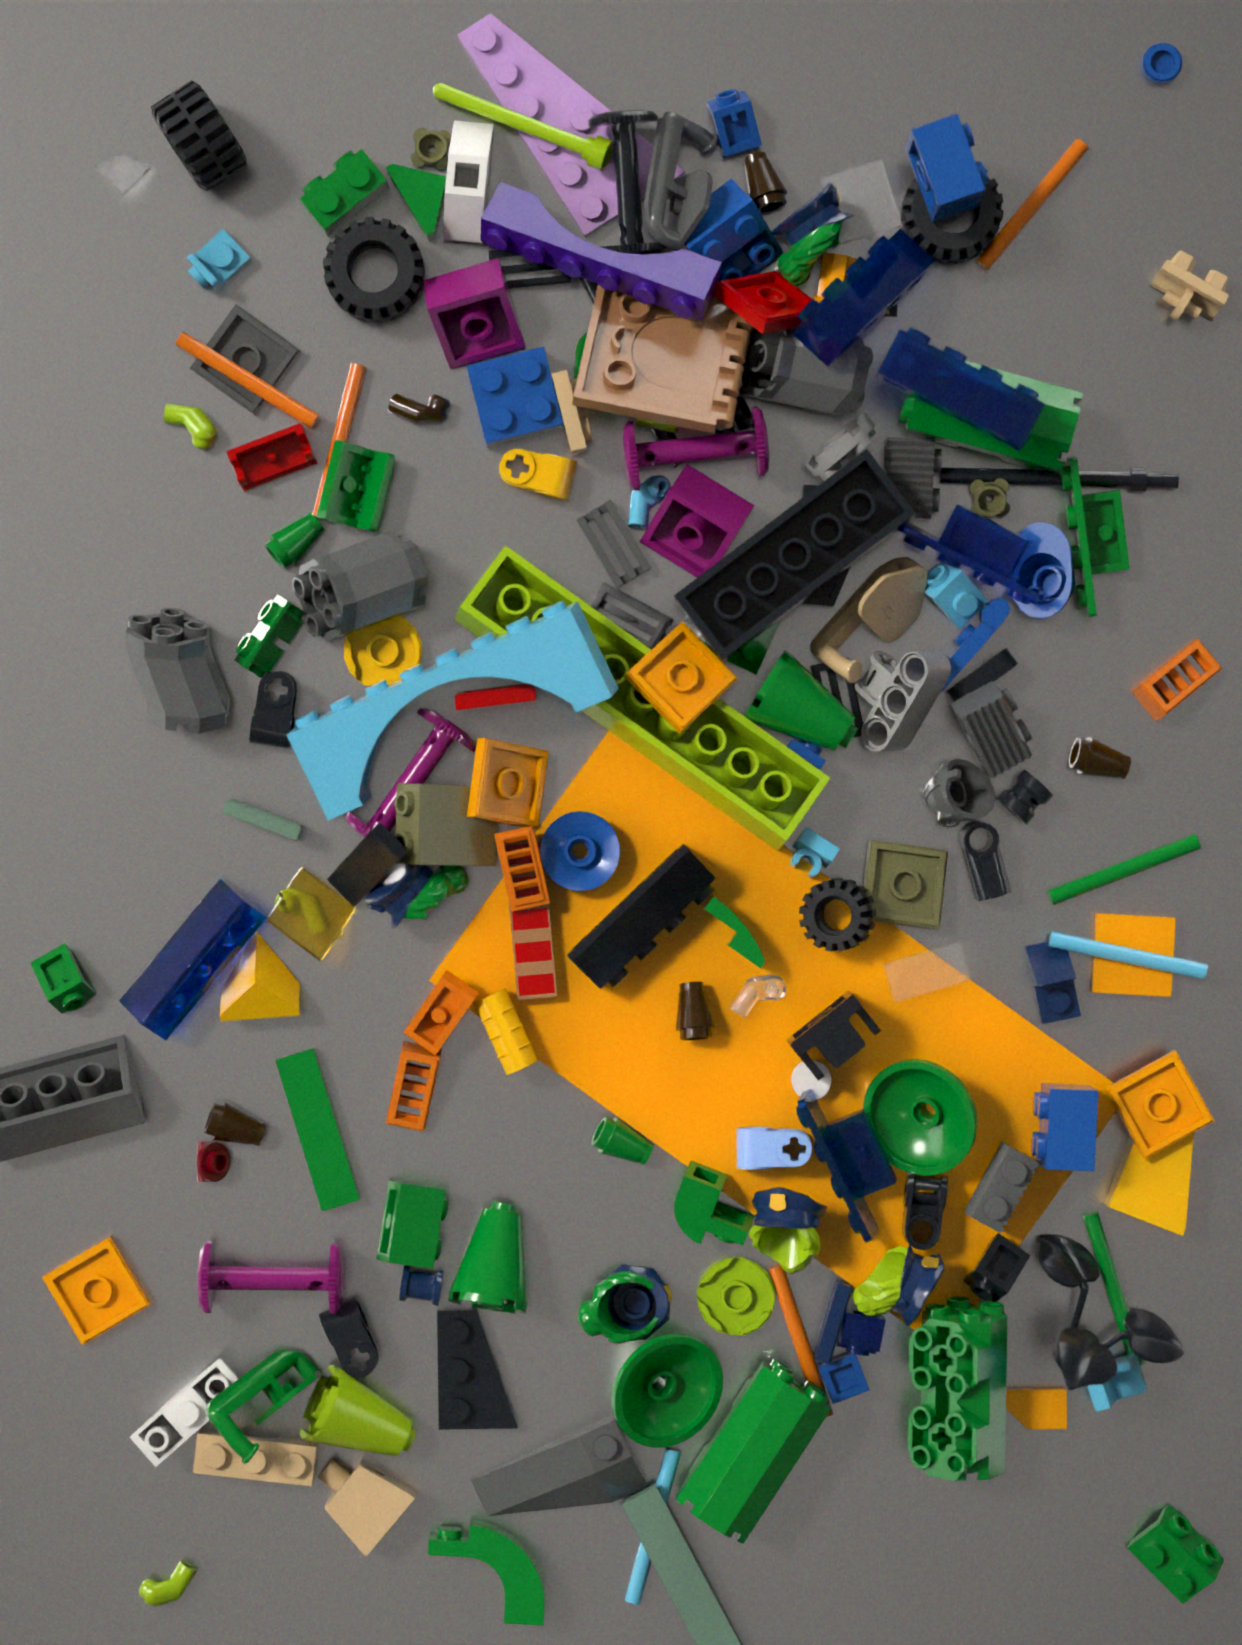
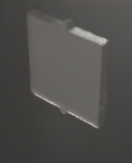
M882 159L856 167L849 164L846 170L819 178L822 189L828 183H832L837 188L840 200L838 207L841 212L854 214L853 217L844 220L841 225L839 245L864 237L873 239L877 233L902 226Z

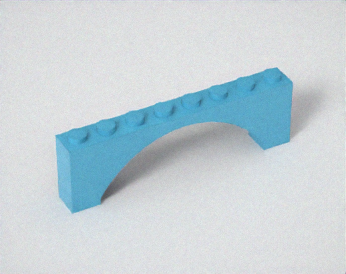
M564 601L557 602L543 609L542 613L544 616L530 622L528 617L521 618L507 625L506 629L508 632L494 638L492 632L471 641L472 648L459 654L456 648L435 657L434 659L437 664L423 669L421 664L415 665L399 674L401 680L388 685L386 679L365 688L366 695L353 701L351 695H348L329 705L331 711L318 716L315 710L294 720L297 726L287 734V737L327 820L329 821L363 806L372 797L368 789L371 767L386 729L406 704L433 687L470 677L512 679L532 684L571 703L576 713L611 698L619 688L578 601L568 606L565 605Z

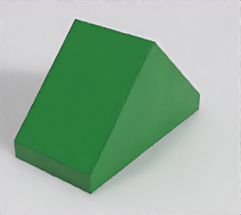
M393 163L385 167L388 176L428 241L434 239L444 205L446 176Z

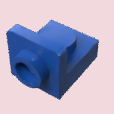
M736 89L725 90L716 94L714 100L707 102L724 157L762 146L751 100L745 91L738 92Z

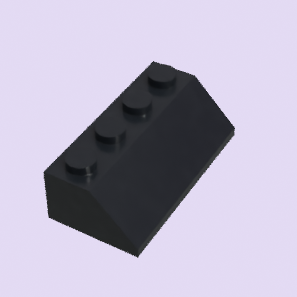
M681 844L567 953V957L600 989L606 983L613 988L629 973L624 966L636 956L640 961L644 959L658 945L653 940L655 936L664 928L668 933H671L686 918L682 911L692 901L699 906L715 890L711 883L716 878L684 844Z

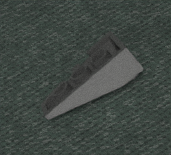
M613 1414L471 1479L487 1516L612 1503L648 1486L624 1432L618 1426Z

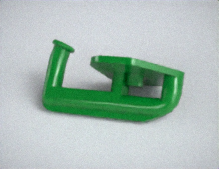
M297 1350L276 1351L211 1399L206 1406V1414L229 1446L242 1458V1462L246 1464L256 1454L259 1444L250 1442L229 1415L263 1390L273 1403V1406L254 1421L258 1426L320 1378L322 1373L304 1353ZM293 1366L304 1379L295 1388H293L289 1381L281 1386L276 1380Z

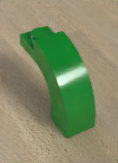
M472 1518L469 1525V1534H462L461 1528L449 1526L439 1527L438 1532H430L428 1555L475 1558L487 1563L496 1571L505 1591V1624L544 1625L545 1588L543 1577L533 1554L517 1536L497 1524Z

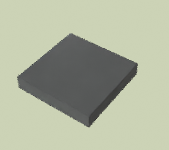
M235 304L207 343V346L275 388L301 353L297 347L237 304ZM197 358L190 367L192 371L253 415H256L266 402V400Z

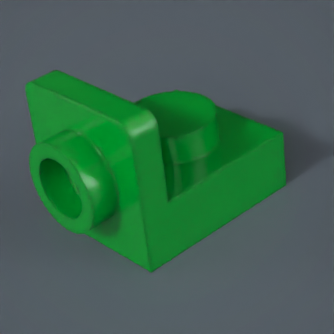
M65 943L30 963L48 1002L61 1014L81 1008L88 999L95 996L93 988L85 981L70 948Z

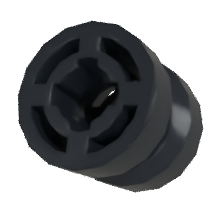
M1024 769L1016 777V785L1010 790H1004L997 799L1017 819L1027 825L1034 817V810L1037 806L1046 804L1053 794L1038 779Z

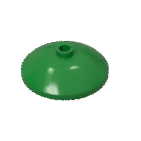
M906 1059L895 1062L882 1070L872 1080L864 1097V1124L872 1144L889 1163L905 1172L923 1176L942 1174L957 1166L968 1155L974 1145L978 1120L973 1099L960 1079L937 1063L922 1059ZM926 1104H930L934 1108L935 1114L927 1110Z
M669 1334L646 1342L627 1358L615 1379L611 1402L613 1415L618 1426L630 1439L647 1447H670L688 1440L708 1423L719 1404L723 1389V1374L719 1360L706 1344L689 1335ZM659 1377L658 1381L653 1384L655 1379Z

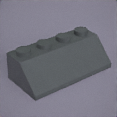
M124 1035L0 1068V1162L144 1124L141 1094Z

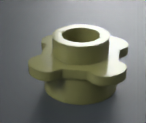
M425 128L417 129L413 134L416 143L415 152L411 155L412 163L416 167H423L426 164L435 165L440 170L447 168V153L451 134L446 130L437 132L433 130L427 131ZM430 145L435 146L434 152L428 151Z
M997 478L994 482H984L981 479L974 480L970 485V492L974 495V504L971 506L972 514L976 518L996 515L999 517L1006 516L1010 511V505L1006 502V492L1009 490V483L1003 478ZM993 495L994 500L989 502L986 500V497Z

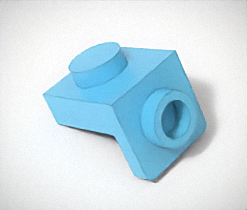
M943 560L939 565L934 566L928 571L924 594L931 598L958 628L961 629L988 602L963 571L949 561Z

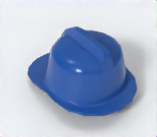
M1038 522L1030 524L1019 533L1014 542L1012 554L1014 600L1021 611L1030 617L1043 619L1054 616L1064 608L1074 592L1076 583L1075 573L1072 569L1070 543L1063 531L1050 523Z

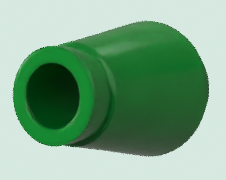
M309 512L304 517L270 534V540L264 546L271 557L285 569L290 564L294 566L324 531V528L316 517Z
M604 1117L599 1123L592 1139V1146L599 1148L598 1152L600 1154L641 1165L648 1161L654 1146L653 1143L648 1142L647 1139L617 1117L613 1120Z

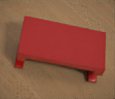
M301 423L226 451L229 461L236 472L237 481L244 492L318 464L305 428Z

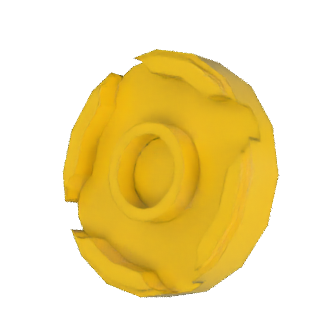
M397 615L347 634L344 641V660L349 672L361 684L369 687L386 679L388 685L401 680L399 675L401 672L421 663L422 641L416 628L405 617Z

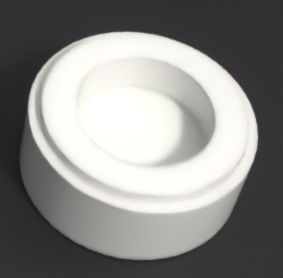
M812 1059L813 1062L824 1074V1077L819 1081L803 1061L794 1068L791 1075L794 1091L800 1097L807 1100H817L823 1097L831 1086V1074L828 1068L822 1062Z

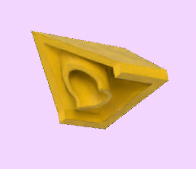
M257 930L221 988V1022L300 1016V983Z

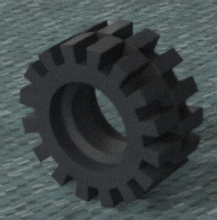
M843 878L823 881L810 888L811 892L805 894L802 899L805 901L804 906L799 908V914H803V920H799L801 927L805 926L807 932L804 933L806 938L815 941L813 945L818 948L824 947L826 948L825 951H843L860 945V942L865 941L870 936L868 932L874 929L875 923L872 922V917L876 916V909L872 910L871 903H874L872 896H866L865 892L867 889L863 885L857 886L855 885L856 881L851 879L843 880ZM831 900H842L851 910V921L843 930L832 929L824 919V909Z

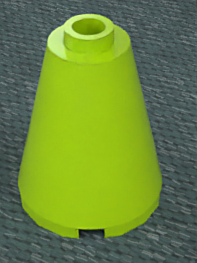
M330 1365L327 1370L332 1373L329 1379L320 1377L306 1406L303 1418L310 1422L308 1430L300 1428L301 1439L312 1443L390 1456H398L401 1451L407 1452L413 1443L416 1433L411 1428L412 1420L360 1381L348 1375L342 1368Z

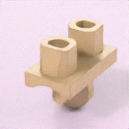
M1182 250L1178 251L1170 261L1166 260L1150 286L1163 292L1162 300L1174 306L1170 315L1172 319L1177 321L1182 313L1185 312L1195 319L1201 314L1212 321L1229 297L1225 293L1229 278L1217 270H1210L1204 280L1195 276L1191 271L1196 261L1194 257Z

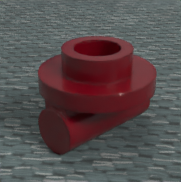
M197 1141V1181L218 1182L226 1176L230 1167V1155L223 1144L212 1141Z

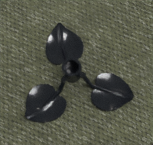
M1050 1234L1037 1237L1039 1261L1047 1275L1062 1286L1074 1288L1079 1285L1080 1295L1069 1328L1062 1330L1057 1338L1058 1353L1056 1355V1362L1062 1370L1068 1390L1089 1385H1100L1111 1381L1117 1373V1363L1109 1348L1123 1339H1129L1131 1351L1139 1358L1148 1362L1169 1363L1177 1361L1183 1356L1182 1344L1170 1326L1159 1316L1146 1310H1133L1129 1312L1123 1321L1126 1330L1120 1331L1103 1344L1099 1343L1097 1336L1091 1331L1078 1329L1089 1291L1087 1282H1094L1099 1278L1098 1264L1093 1255L1083 1245L1070 1238Z

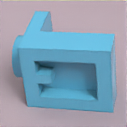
M224 229L217 233L195 255L191 253L186 257L192 265L188 273L203 289L210 284L216 291L223 287L252 260Z

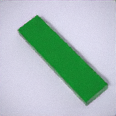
M311 1048L276 1059V1065L321 1211L360 1200L361 1198L315 1049Z

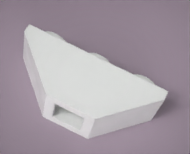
M454 120L446 174L443 240L478 244L483 242L480 241L481 217L486 209L494 124Z
M220 1357L155 1412L130 1436L131 1440L152 1464L157 1467L209 1421L206 1414V1406L209 1401L239 1378Z

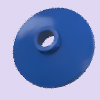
M576 811L564 814L550 824L541 841L540 855L546 873L554 882L569 890L587 891L597 888L612 876L619 862L620 845L614 829L606 820L590 812ZM578 843H583L588 848V854L583 859L576 858L572 852L574 845Z

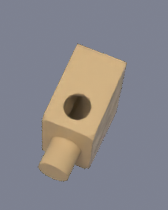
M332 1459L317 1477L334 1491L325 1504V1510L366 1557L413 1502L417 1491L365 1460H361L352 1472L349 1473Z

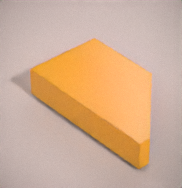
M1065 1387L1006 1388V1409L1027 1430L1067 1429V1389Z

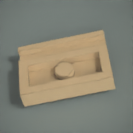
M567 370L552 373V380L571 455L576 456L587 453L585 441L593 440L587 416L579 418L577 407L572 405L577 378L569 379Z

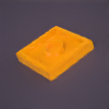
M683 621L624 676L679 734L738 679Z
M477 738L467 817L518 827L534 825V829H538L549 751L489 738Z
M1095 913L1094 940L1174 957L1176 918ZM1093 956L1091 992L1171 997L1173 973Z
M1175 1050L1104 1088L1143 1159H1147L1215 1121Z
M112 1235L42 1277L81 1345H84L152 1304Z

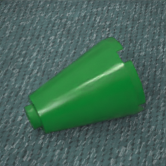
M784 650L744 715L754 724L833 751L836 750L838 745L846 748L858 730L856 726L852 725L856 717L786 650Z
M492 1202L491 1209L485 1208L482 1210L449 1291V1302L461 1305L462 1300L470 1301L473 1308L505 1313H515L517 1310L522 1314H526L528 1302L522 1215L515 1213L516 1206Z

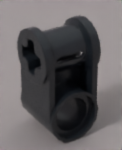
M275 671L266 674L261 679L258 686L256 707L251 721L250 743L290 748L291 744L287 734L294 729V711L298 690L294 677L289 673ZM280 678L282 679V686L288 687L287 694L280 695L279 700H276L275 693L268 691L269 684L276 683L277 679Z
M907 1172L903 1198L902 1235L905 1241L913 1248L928 1250L939 1241L942 1216L947 1198L948 1176L941 1175L937 1179L915 1176L914 1173ZM917 1189L932 1190L934 1193L917 1192ZM919 1220L928 1221L932 1231L930 1237L923 1242L914 1241L910 1231L912 1225Z
M352 1298L341 1303V1309L336 1314H330L329 1309L319 1313L326 1336L334 1347L344 1371L356 1378L369 1375L378 1364L379 1353L358 1300ZM358 1348L360 1353L368 1352L370 1358L365 1362L366 1368H362L359 1363L352 1364L350 1361L355 1354L354 1349Z

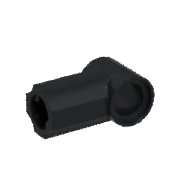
M972 820L966 823L960 830L959 843L966 856L977 900L993 899L1012 892L999 847V834L991 824L980 820ZM984 828L988 833V842L985 847L975 850L970 845V835L974 830Z

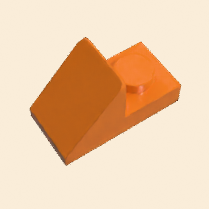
M446 970L403 1033L436 1056L479 992Z

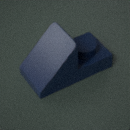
M1049 941L1025 946L1041 1024L1081 1016L1073 980L1076 979L1069 952L1048 947Z

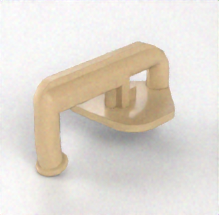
M898 557L878 567L814 637L811 643L812 653L834 672L846 678L848 682H857L862 674L861 662L858 660L850 661L837 650L863 621L885 642H892L900 638L921 613L928 571L908 557Z

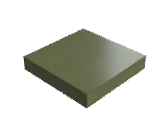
M870 840L867 848L863 886L867 889L865 892L866 896H872L874 903H871L872 910L876 909V916L872 917V922L932 930L940 929L948 850Z

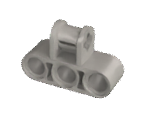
M940 651L909 652L900 661L887 653L873 652L870 658L871 665L865 676L860 678L854 686L855 690L873 706L861 729V738L867 749L873 752L896 751L907 748L912 742L951 673L949 659Z

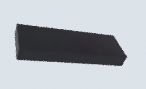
M379 822L333 871L327 880L355 907L408 851Z

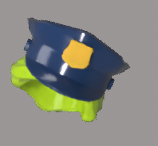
M782 1187L756 1192L751 1202L757 1214L754 1216L755 1223L749 1231V1238L752 1240L753 1247L757 1248L762 1254L777 1261L787 1273L794 1274L804 1270L811 1263V1258L818 1256L820 1252V1238L816 1228L819 1227V1219L824 1216L827 1206L816 1202L805 1194Z
M910 1244L908 1248L897 1246L887 1250L874 1271L862 1284L853 1290L852 1298L854 1304L860 1312L868 1316H880L893 1310L902 1315L906 1326L911 1325L919 1316L925 1301L944 1271L942 1257L940 1253L926 1257L914 1253Z

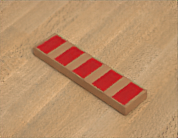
M537 838V844H538V848H539V853H540V847H541L542 838ZM528 839L505 844L506 851L529 847ZM531 855L509 859L510 867L533 863ZM543 867L544 876H545L546 885H547V873H546V871H545V869H544V867ZM535 870L512 875L513 883L536 878ZM538 886L515 891L517 899L540 894ZM509 903L518 1000L557 997L549 904L511 912Z

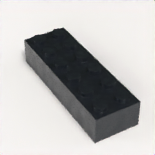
M866 449L674 595V599L724 663L912 520L916 512L868 449Z

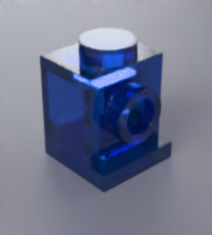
M847 1307L836 1346L846 1348V1351L862 1356H869V1353L876 1354V1351L880 1352L886 1323L883 1314L880 1316H868L858 1309Z

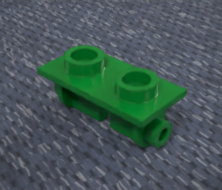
M277 594L274 600H269L262 607L258 615V620L260 621L251 634L247 633L239 642L236 649L238 655L234 661L245 669L249 667L248 670L260 678L263 677L265 672L270 673L284 650L272 642L277 636L289 644L304 622L301 618L305 612L293 604L290 605L289 601Z

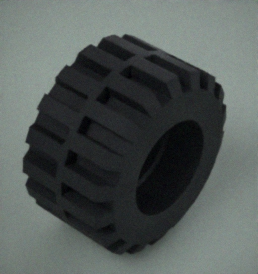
M189 81L151 106L152 116L190 176L201 189L207 192L247 166L246 155L206 92L196 82Z
M915 177L904 195L901 210V221L904 223L903 232L905 237H910L912 241L910 245L916 251L920 249L924 252L923 257L929 260L932 257L939 259L941 264H948L949 261H955L956 264L963 263L970 257L973 259L980 255L996 236L1000 228V222L1003 219L1004 210H1002L1001 205L1004 201L1002 193L998 194L996 189L998 183L995 178L990 180L988 177V184L984 185L985 192L978 207L974 208L975 218L972 225L966 231L949 233L932 223Z
M365 217L363 222L358 223L357 220L348 223L350 227L344 231L340 229L335 234L336 239L333 243L329 242L326 248L327 256L323 258L325 272L323 276L332 298L350 316L356 319H365L366 322L375 323V320L387 322L391 321V317L397 314L399 316L407 312L406 308L410 304H415L418 300L417 295L419 291L423 289L425 266L416 241L401 225L398 224L396 226L391 223V220L385 218L379 221L375 220L374 217ZM373 248L384 249L390 252L398 266V273L394 282L388 288L379 292H366L359 289L351 277V266L355 258L363 251Z

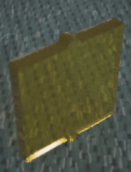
M301 867L287 888L279 891L280 899L266 918V921L318 961H322L335 940L343 936L342 929L356 908Z

